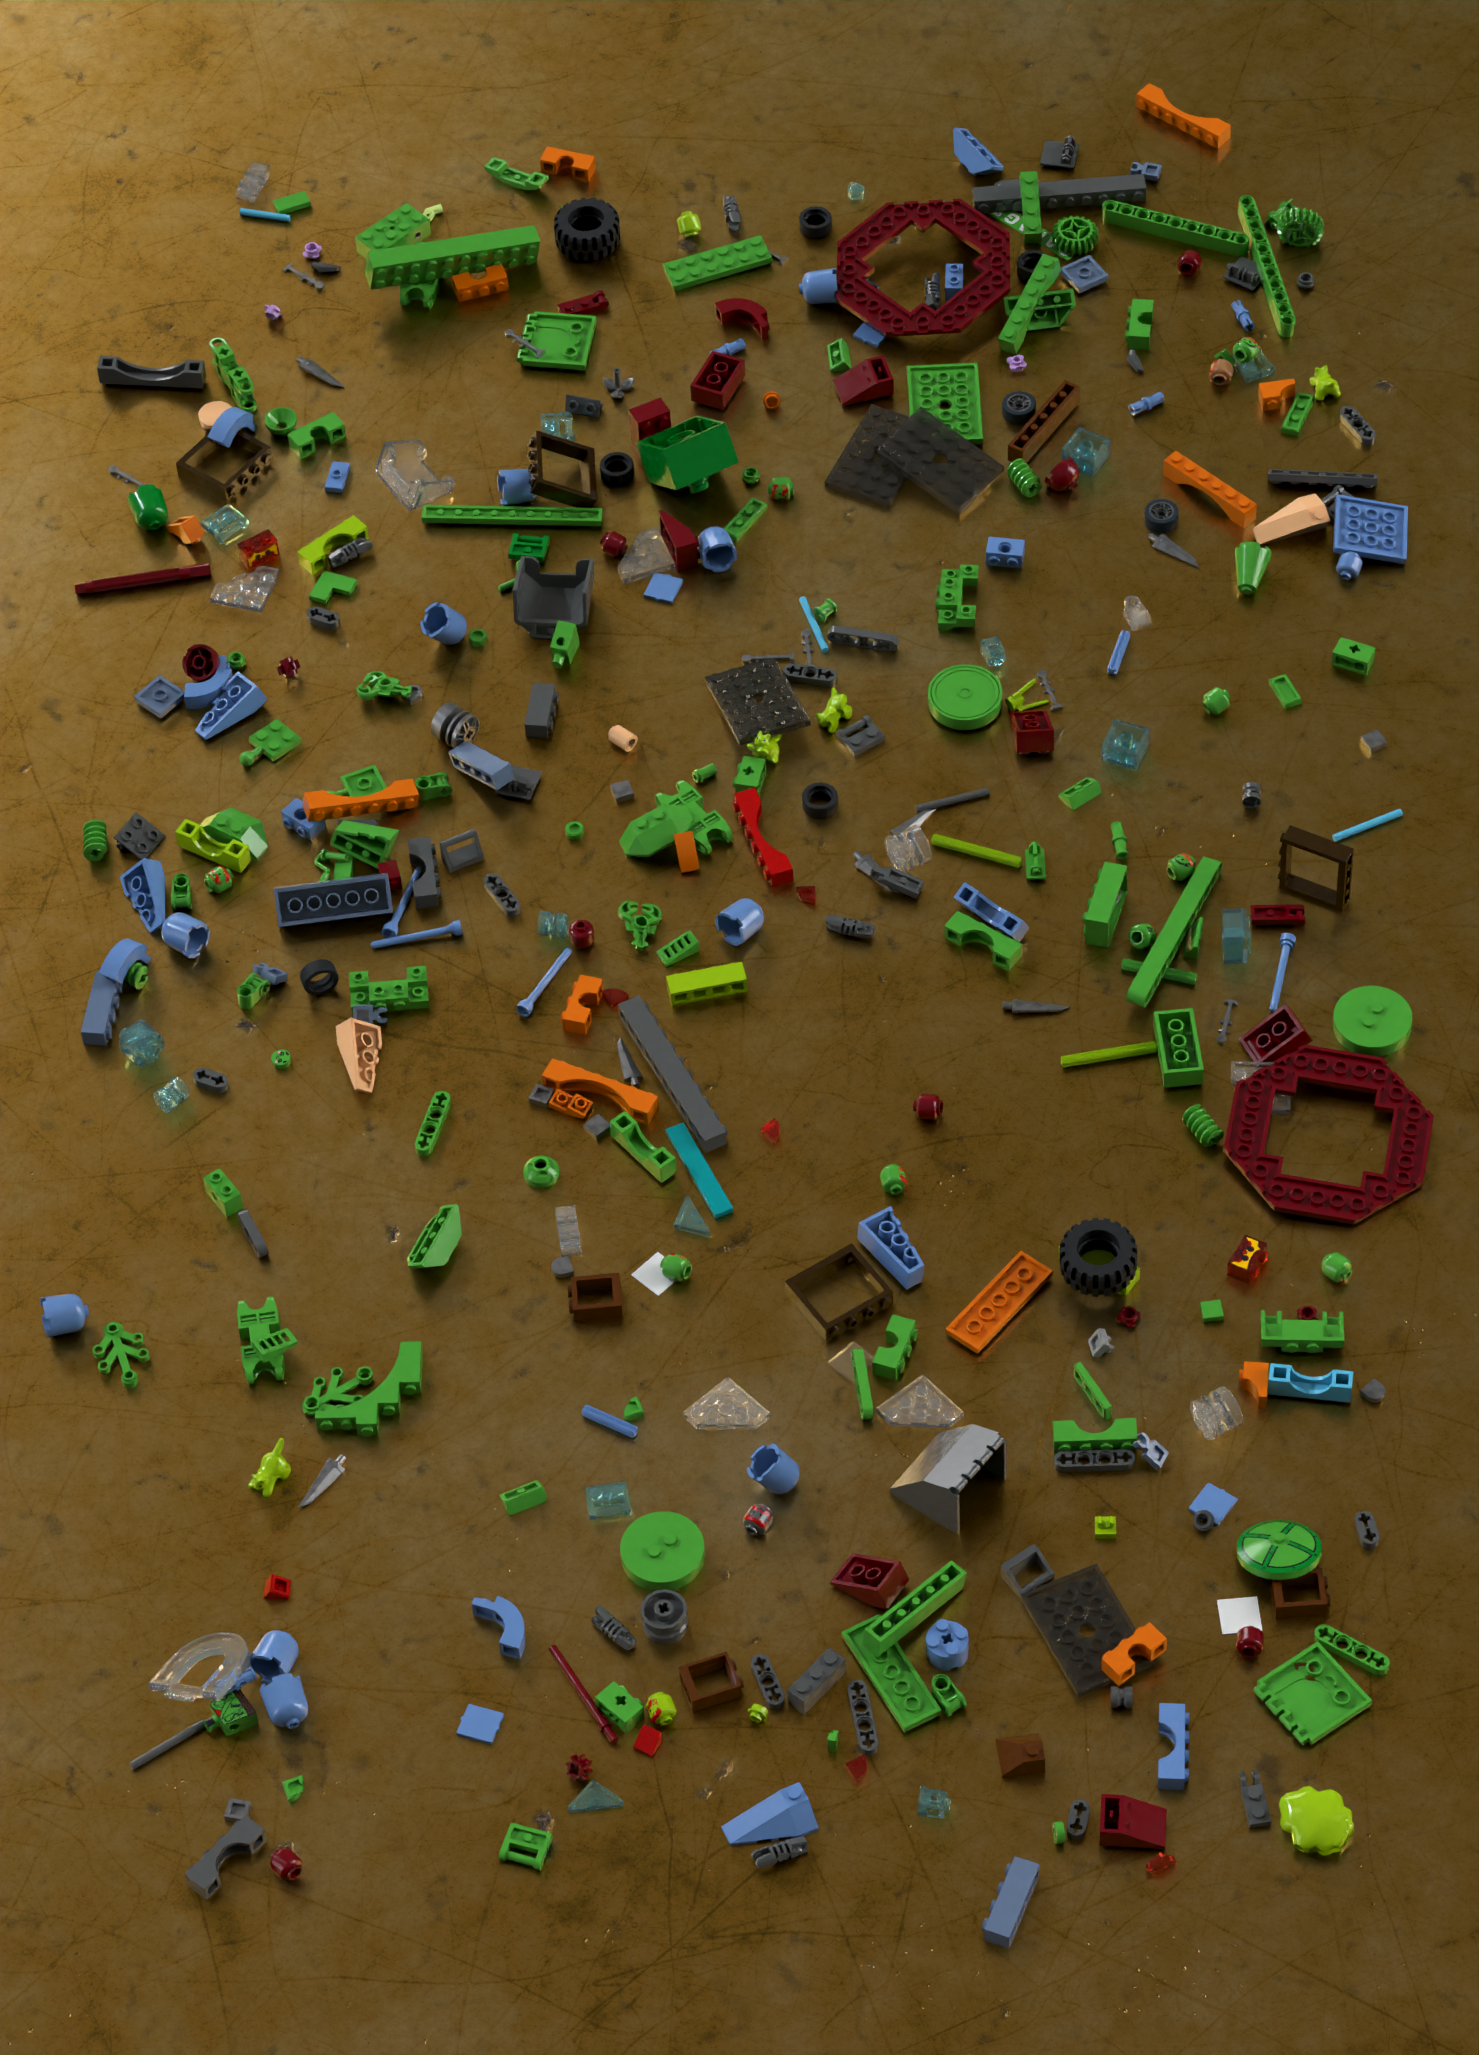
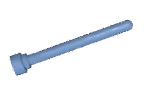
M420 867L415 868L391 921L386 923L382 929V934L386 938L397 936L399 931L397 924L413 892V882L417 881L422 873Z
M456 920L446 927L371 942V947L376 949L450 933L451 935L455 934V936L463 935L460 920Z
M1283 933L1280 937L1279 943L1282 951L1269 1007L1271 1012H1275L1278 1008L1289 951L1295 946L1296 937L1291 933Z
M570 948L564 949L527 999L521 1000L516 1006V1010L520 1015L528 1017L531 1014L534 1006L533 1003L570 956Z

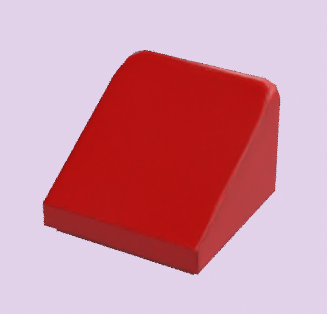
M271 1574L265 1582L263 1597L266 1599H288L291 1580Z
M643 1725L633 1749L652 1757L663 1741L662 1733L647 1725Z

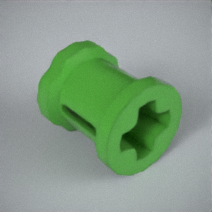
M827 598L824 604L814 608L813 612L819 621L824 622L830 614H835L838 611V607L833 600Z

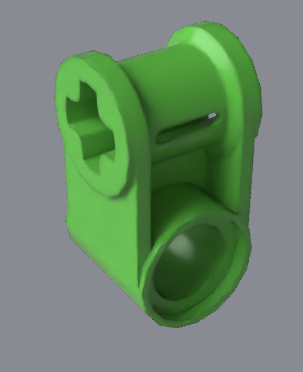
M439 772L433 775L418 777L415 785L419 793V800L427 801L449 796L452 793V787L448 783V775L444 772Z
M184 873L177 874L172 879V910L184 907L192 909L191 885L189 877Z
M251 973L237 988L239 1007L244 1010L253 1008L268 993L271 982L262 980L257 974Z
M938 1674L933 1677L931 1694L947 1717L952 1716V1713L961 1707H967L965 1697L947 1675ZM943 1686V1687H945V1688H944V1689H939V1688H937V1687Z

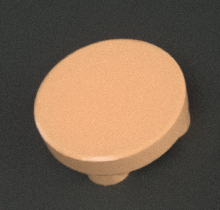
M213 401L205 404L198 414L202 429L211 430L219 416L227 409L232 408V406L223 401Z

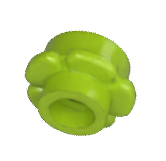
M753 1704L751 1708H748L749 1718L757 1723L766 1721L768 1710L759 1704Z

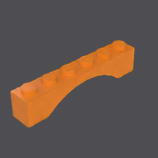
M1150 83L1137 93L1136 107L1217 149L1230 139V124L1218 118L1197 117L1180 111L1167 100L1162 89Z
M1177 451L1164 459L1163 475L1174 483L1188 484L1202 490L1220 505L1230 520L1242 528H1246L1256 520L1257 504Z
M405 779L394 781L384 790L366 796H340L323 790L305 792L302 806L308 822L417 808L419 793L414 780Z
M552 1058L542 1074L543 1086L552 1088L555 1091L558 1088L564 1092L586 1091L604 1095L621 1105L635 1121L646 1125L650 1124L659 1109L658 1096L653 1093L639 1090L634 1086L625 1085L614 1079L611 1080L598 1073L586 1071L581 1067L572 1066L564 1061Z

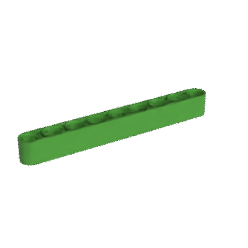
M1107 200L1102 205V219L1109 224L1234 256L1243 257L1249 252V237L1244 233L1114 200Z

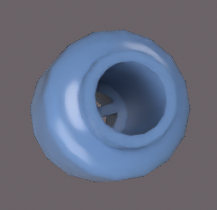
M1348 551L1340 556L1336 571L1342 579L1350 580L1351 578L1358 577L1363 562L1357 553Z

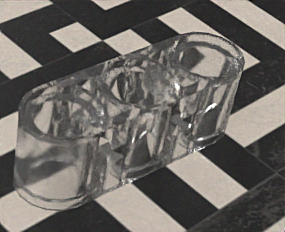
M252 162L237 186L236 199L254 203L269 178L270 166Z
M575 1205L555 1207L561 1256L582 1255Z

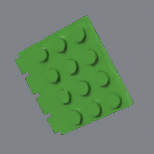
M534 311V314H528L522 339L529 340L531 345L539 350L544 349L546 352L537 359L535 352L525 346L519 347L516 361L523 363V366L585 370L597 322L596 316Z
M1318 1641L1259 1679L1257 1686L1253 1689L1254 1693L1263 1702L1266 1701L1265 1705L1276 1717L1280 1716L1279 1720L1290 1732L1294 1730L1293 1736L1302 1745L1308 1742L1311 1745L1372 1705V1699Z

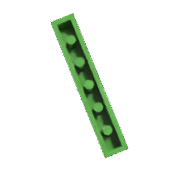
M952 1560L869 1625L864 1631L862 1645L876 1657H879L964 1588L967 1572Z

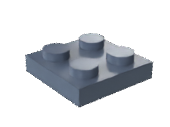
M1090 255L1061 267L1060 274L1078 293L1108 281V274Z
M159 675L134 696V701L159 718H162L184 700L185 691Z

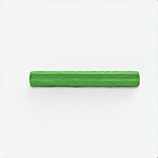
M1124 958L1121 968L1138 973L1143 962ZM1168 967L1162 978L1194 985L1197 981V974Z

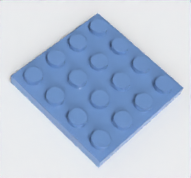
M1337 494L1335 498L1333 552L1344 554L1351 551L1364 558L1405 564L1407 560L1408 506Z

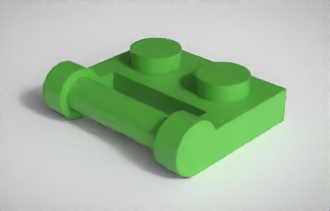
M511 1823L500 1849L498 1859L526 1864L541 1871L553 1838L552 1833ZM510 1847L536 1853L537 1856L534 1858L509 1850Z

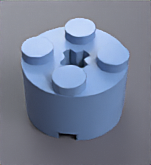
M940 1619L928 1630L926 1634V1654L931 1665L944 1671L964 1665L969 1656V1637L966 1628L957 1622Z

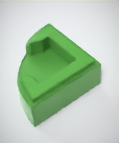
M1226 348L1213 356L1216 360H1227L1232 365L1236 363Z
M637 1396L630 1399L624 1409V1420L626 1422L645 1416Z
M831 1730L828 1735L827 1743L830 1752L837 1751L840 1735L838 1730Z
M303 1775L282 1782L289 1803L298 1799L304 1789Z

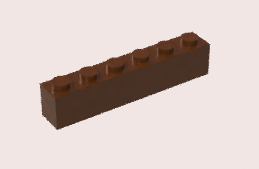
M1067 380L1063 381L1008 444V461L1013 462L1016 459L1022 458L1027 463L1080 402V386Z

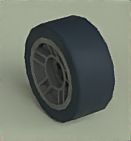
M1011 392L1003 398V417L1012 424H1025L1036 413L1035 398L1027 392Z
M1167 499L1153 500L1145 507L1144 523L1153 532H1170L1178 525L1179 509L1176 504Z

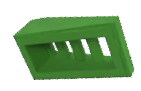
M689 930L656 953L667 967L699 952V942Z
M288 1328L252 1342L254 1352L263 1363L299 1344ZM287 1336L290 1341L286 1342L283 1337Z

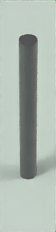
M988 788L918 804L915 805L916 812H921L990 795Z
M204 1720L198 1721L129 1762L131 1769L134 1770L205 1728Z

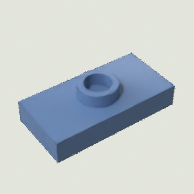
M332 462L324 486L325 491L343 493L350 471V463Z

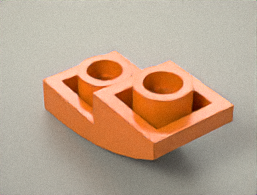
M693 831L674 834L681 873L700 870Z
M558 1088L548 1103V1107L578 1118H585L593 1105L592 1101L577 1093L575 1096H572Z

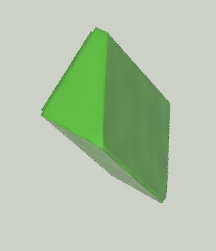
M840 338L827 345L830 371L850 370L852 366L848 344Z
M1086 777L1058 796L1067 806L1075 810L1099 795L1102 790L1098 780Z
M350 856L349 861H335L333 880L353 877L355 864L353 856Z
M1202 917L1197 919L1187 932L1183 951L1184 958H1198L1204 923Z
M538 1480L499 1495L509 1515L547 1501L544 1487Z

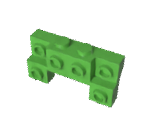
M960 565V570L942 569L941 583L937 585V596L940 597L936 598V609H939V631H948L955 627H975L976 605H962L963 586H978L979 565Z
M426 966L407 967V979L370 983L368 971L349 972L352 1015L353 1005H373V1010L386 1007L387 1011L429 1008Z
M1261 1310V1346L1281 1347V1352L1316 1353L1323 1352V1348H1344L1343 1312H1339V1317H1327V1312H1323L1322 1320H1282L1281 1311H1277V1316H1265V1310Z

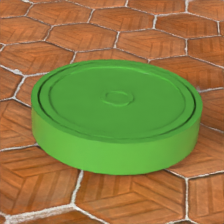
M969 664L951 666L940 671L931 680L928 687V707L932 716L939 723L957 730L977 729L989 724L999 715L1002 708V686L998 678L983 667Z
M1380 986L1358 987L1345 993L1335 1005L1333 1032L1339 1043L1353 1053L1376 1057L1386 1056L1402 1048L1410 1037L1412 1029L1411 1008L1406 1000L1393 990Z
M664 1511L644 1515L635 1520L626 1529L621 1539L620 1553L623 1569L635 1584L651 1591L679 1589L694 1580L704 1564L705 1548L701 1531L694 1522L677 1513Z

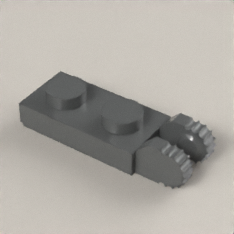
M1252 1770L1254 1785L1247 1786V1778L1244 1771L1239 1772L1241 1796L1249 1829L1270 1826L1271 1818L1258 1770Z

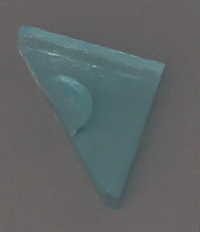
M685 1196L674 1222V1228L709 1237V1228L689 1196Z
M593 1779L568 1805L567 1809L569 1812L622 1807L624 1800Z

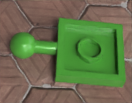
M276 719L249 737V743L256 747V749L251 752H243L239 758L240 763L244 766H250L253 764L254 758L262 753L274 762L302 743L301 737Z
M374 764L340 776L344 789L337 792H326L340 796L358 797L380 792L387 788Z

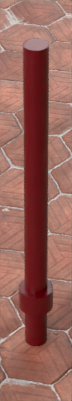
M550 1646L549 1651L597 1721L596 1725L599 1730L605 1733L612 1744L616 1743L618 1737L612 1730V1724L608 1718L602 1715L557 1646Z

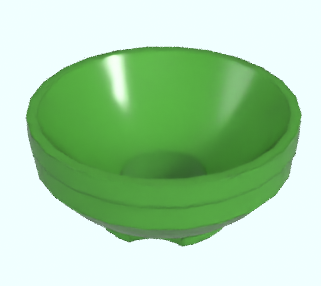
M286 407L274 408L265 416L266 428L274 434L285 435L292 431L297 424L296 413ZM280 425L287 426L285 429L277 428Z
M540 1155L526 1162L523 1175L525 1181L530 1186L545 1188L553 1185L558 1180L560 1170L553 1158ZM538 1162H544L546 1167L538 1169L535 1165Z

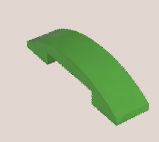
M493 157L484 166V169L493 177L518 189L537 190L549 179V176L536 171L530 175L510 168L507 161Z

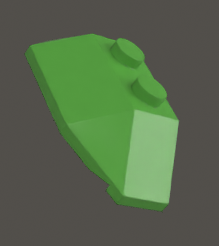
M1065 289L1045 292L1033 312L1027 331L1060 327L1076 306L1074 290ZM1021 295L1004 297L1006 316L1009 317Z
M663 804L631 821L619 842L627 857H649L674 844V834L687 832L694 820L686 806Z
M228 808L211 815L200 824L211 838L220 843L228 844L234 839L248 845L251 858L257 861L268 849L262 821L234 808Z
M457 1204L442 1206L439 1209V1213L424 1227L407 1257L410 1269L443 1266L449 1261L451 1253L462 1236L460 1212Z

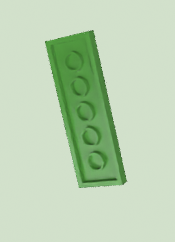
M760 235L664 263L663 269L673 290L678 291L773 262L772 256Z
M878 1614L842 1631V1637L903 1732H906L941 1715L942 1710L898 1642L893 1644L879 1657H876L862 1645L865 1629L881 1617Z

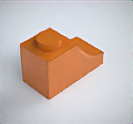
M1294 378L1259 383L1258 397L1263 411L1280 409L1282 401L1295 396Z
M195 515L179 517L166 526L169 533L177 535L184 544L191 543L194 545L201 541L200 537L205 535Z
M1244 1361V1369H1239V1382H1243L1242 1390L1249 1391L1256 1398L1258 1408L1266 1409L1269 1363Z

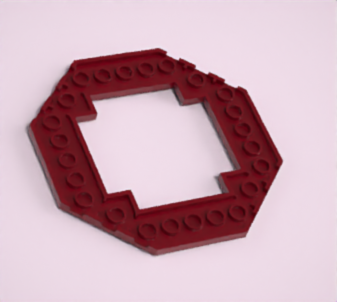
M953 199L950 202L929 200V203L909 201L894 205V202L886 203L837 242V303L885 337L961 333L1010 293V233L962 199ZM937 223L982 254L973 261V267L980 271L981 274L936 311L922 302L909 312L865 281L874 273V268L865 261L911 224L924 233Z
M1304 1044L1292 1054H1286L1275 1060L1274 1064L1268 1067L1265 1066L1252 1073V1076L1236 1082L1223 1152L1274 1211L1354 1225L1423 1185L1434 1115L1423 1107L1422 1102L1413 1091L1408 1090L1404 1085L1405 1082L1395 1071L1393 1072L1387 1066L1388 1063L1384 1058ZM1298 1081L1376 1094L1374 1110L1393 1113L1383 1174L1363 1171L1361 1187L1281 1174L1284 1157L1264 1154L1275 1094L1295 1097Z

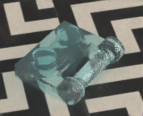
M1260 346L1256 357L1264 368L1260 369L1254 359L1249 363H1241L1236 360L1234 355H1231L1236 362L1234 366L1247 383L1271 375L1276 370L1275 366L1269 363L1261 352Z
M570 412L540 415L542 432L575 442L576 439L571 424L572 414ZM559 421L564 422L565 434H560Z
M229 503L201 521V526L214 536L220 544L241 528H246L250 525L248 519ZM236 520L238 521L236 524H234L233 526H231L230 528H228V529L225 530L224 532H220L221 530H223L224 528H226L227 526H229L230 524H232V523L235 522Z
M626 1482L585 1487L589 1520L617 1514L631 1515ZM621 1504H623L622 1506H615V1507L594 1509V1508H599V1507H606V1506H613V1505H621Z

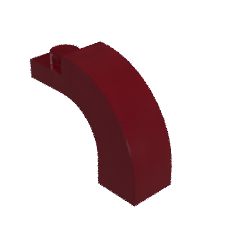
M731 298L715 302V315L722 326L735 322L748 323L755 328L762 340L768 338L770 326L767 311L760 304L742 298Z

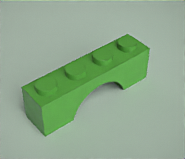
M1037 171L1020 172L1019 183L1022 201L1024 244L1041 243L1042 229Z
M957 911L944 926L946 939L959 946L970 942H979L987 945L993 951V963L1008 971L1022 956V944L1016 939L1007 937L1000 931H996L986 924L972 919L967 914Z
M626 1111L610 1121L611 1136L657 1180L662 1183L677 1173L676 1158L663 1146L659 1149L654 1147L641 1132L638 1122Z
M1136 1418L1115 1419L1109 1429L1100 1433L1085 1432L1076 1425L1074 1420L1053 1421L1054 1453L1086 1450H1137L1133 1446V1442L1138 1440Z

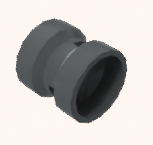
M1256 782L1244 784L1242 789L1243 806L1246 808L1259 807L1261 804L1260 784Z
M1111 1686V1708H1118L1119 1706L1133 1708V1687L1126 1686L1124 1689H1119L1118 1686Z

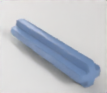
M1122 630L1120 632L1107 668L1109 674L1115 675L1118 672L1130 639L1129 631Z
M585 1405L582 1409V1416L631 1438H634L638 1433L637 1426L590 1405Z

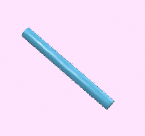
M802 596L799 598V602L822 652L826 653L829 651L828 645L806 597Z
M1397 809L1333 834L1332 838L1335 842L1403 816V812L1401 809Z

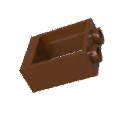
M619 1273L571 1277V1285H567L568 1298L572 1297L573 1301L569 1302V1312L574 1314L575 1322L623 1317ZM612 1288L613 1302L578 1305L577 1291Z
M1314 1568L1309 1573L1293 1579H1270L1275 1619L1326 1615L1327 1607H1330V1595L1325 1592V1589H1328L1327 1576H1323L1322 1568ZM1317 1582L1320 1600L1284 1602L1282 1585Z
M727 1652L678 1667L679 1678L693 1713L742 1697L741 1688H744L741 1676H737L735 1673L737 1667L734 1659H730ZM725 1669L731 1686L699 1696L693 1678Z

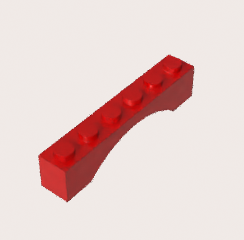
M751 788L734 793L733 811L738 813L739 824L745 828V837L751 841L752 852L757 854L758 865L764 869L765 880H769L772 887L794 881L793 868L787 855L771 847L759 832L758 822L762 814V805L756 789Z

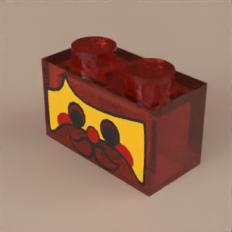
M269 529L237 544L239 559L248 570L280 555L278 541Z
M1245 1234L1227 1263V1276L1250 1284L1251 1280L1258 1276L1260 1265L1262 1263L1265 1264L1268 1259L1267 1243Z

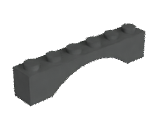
M100 356L97 366L99 382L104 384L204 388L206 380L204 361L186 360L181 364L167 368H147L131 364L119 357Z

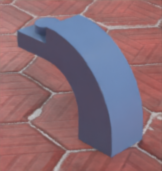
M237 407L227 409L212 426L208 438L229 448L235 435L241 428L252 432L256 431L258 426L253 423L252 418L254 414Z
M219 655L220 664L211 679L201 683L185 684L184 700L186 709H201L214 705V700L221 696L223 686L233 677L230 663H227L226 655Z
M129 938L119 941L108 953L99 974L122 984L129 968L135 961L139 960L149 964L152 957L146 954L148 946Z
M497 1596L495 1602H491L486 1598L474 1597L472 1602L473 1615L495 1621L504 1628L499 1641L500 1654L521 1659L526 1645V1634L523 1617L516 1606L500 1596Z

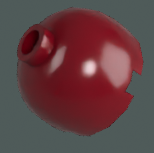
M1068 456V461L1063 459L1051 470L1052 476L1050 479L1046 477L1044 481L1055 491L1064 492L1068 489L1072 491L1079 484L1077 482L1080 476L1079 466Z
M195 644L189 647L186 656L182 659L185 674L196 681L211 679L220 664L218 653L212 647L204 644Z

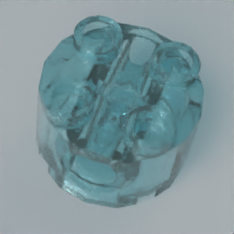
M139 1020L128 1028L122 1029L119 1034V1048L121 1052L134 1064H138L141 1067L156 1061L159 1057L157 1054L164 1049L165 1041L163 1037L144 1020Z

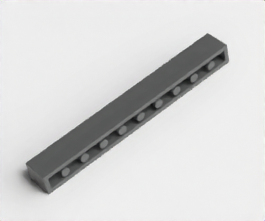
M1144 174L1038 182L1040 209L1100 205L1107 200L1122 203L1146 201ZM1020 184L972 188L973 208L982 214L1022 211Z
M636 996L619 1003L620 1019L704 1152L707 1153L727 1144L726 1136L728 1131L726 1126L720 1124L717 1112L715 1110L712 1111L708 1098L706 1096L703 1097L699 1084L694 1083L690 1070L685 1069L682 1057L680 1055L677 1056L673 1043L668 1042L664 1029L659 1028L655 1015L650 1014L647 1002H643L640 996Z

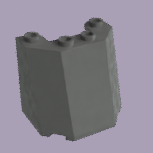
M521 556L513 587L514 622L525 628L532 638L544 639L553 638L558 620L576 624L577 631L585 627L588 623L594 581V559H580L576 563V574L540 573V564L536 558Z

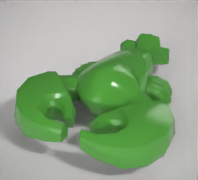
M373 671L365 676L363 684L357 686L356 692L358 697L363 700H373L376 696L402 695V697H410L412 687H403L399 685V679L388 678L384 672Z
M627 900L619 906L618 916L622 921L625 920L627 932L633 933L635 940L632 941V946L636 950L642 951L643 948H647L649 945L645 941L646 936L655 934L656 925L662 919V912L656 905L647 903L642 904L641 908H644L642 909L643 915L632 917L638 910V908L633 909L632 907H638V903Z

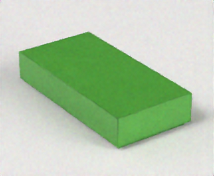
M302 191L273 200V206L277 213L286 214L309 207L311 202L306 192Z
M1286 674L1269 679V685L1284 709L1302 704L1300 695Z

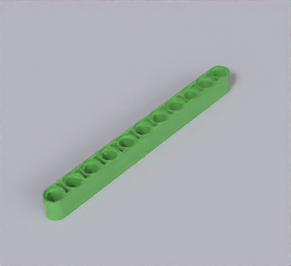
M1243 195L1239 199L1238 216L1244 234L1249 237V249L1253 261L1256 263L1278 334L1288 338L1294 334L1296 319L1255 199L1252 196Z
M1203 856L1129 987L1126 1002L1144 1008L1147 1006L1218 879L1223 865L1221 861Z

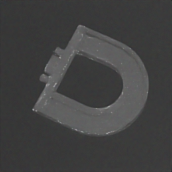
M219 1632L202 1636L179 1649L151 1679L149 1689L165 1692L167 1699L172 1698L173 1700L193 1702L195 1698L220 1701L246 1671L251 1658L250 1650L245 1640L235 1633ZM213 1655L226 1656L224 1662L202 1687L178 1684L200 1660Z

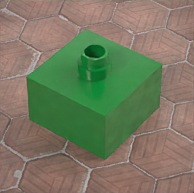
M699 415L636 442L649 483L674 490L688 486L691 493L703 491L709 487L707 479L710 475L739 463L726 423Z

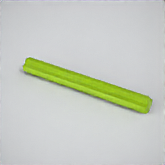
M934 834L931 840V844L1016 868H1020L1022 864V857L939 834Z
M1155 1041L1065 1055L1061 1056L1062 1067H1070L1156 1053L1157 1044Z

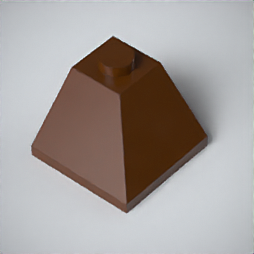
M1038 1733L996 1739L1002 1778L1045 1773V1755L1042 1740Z

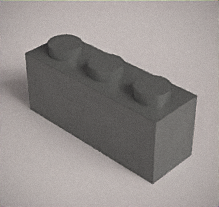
M533 683L524 724L526 737L548 738L549 731L553 730L552 717L556 715L555 703L559 701V692H556L555 684Z
M829 1647L787 1689L788 1703L805 1715L846 1673V1659Z

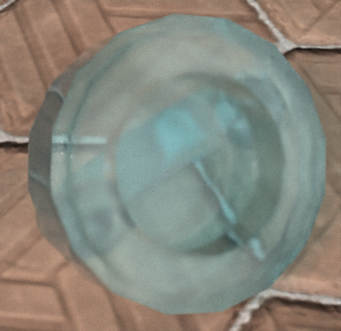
M850 182L848 187L849 198L853 200L862 199L865 195V188L861 184Z

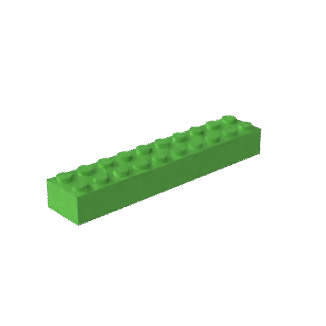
M535 225L368 251L365 276L371 290L431 281L436 278H449L469 272V274L481 273L486 271V267L502 264L504 268L531 265L537 263L540 239Z

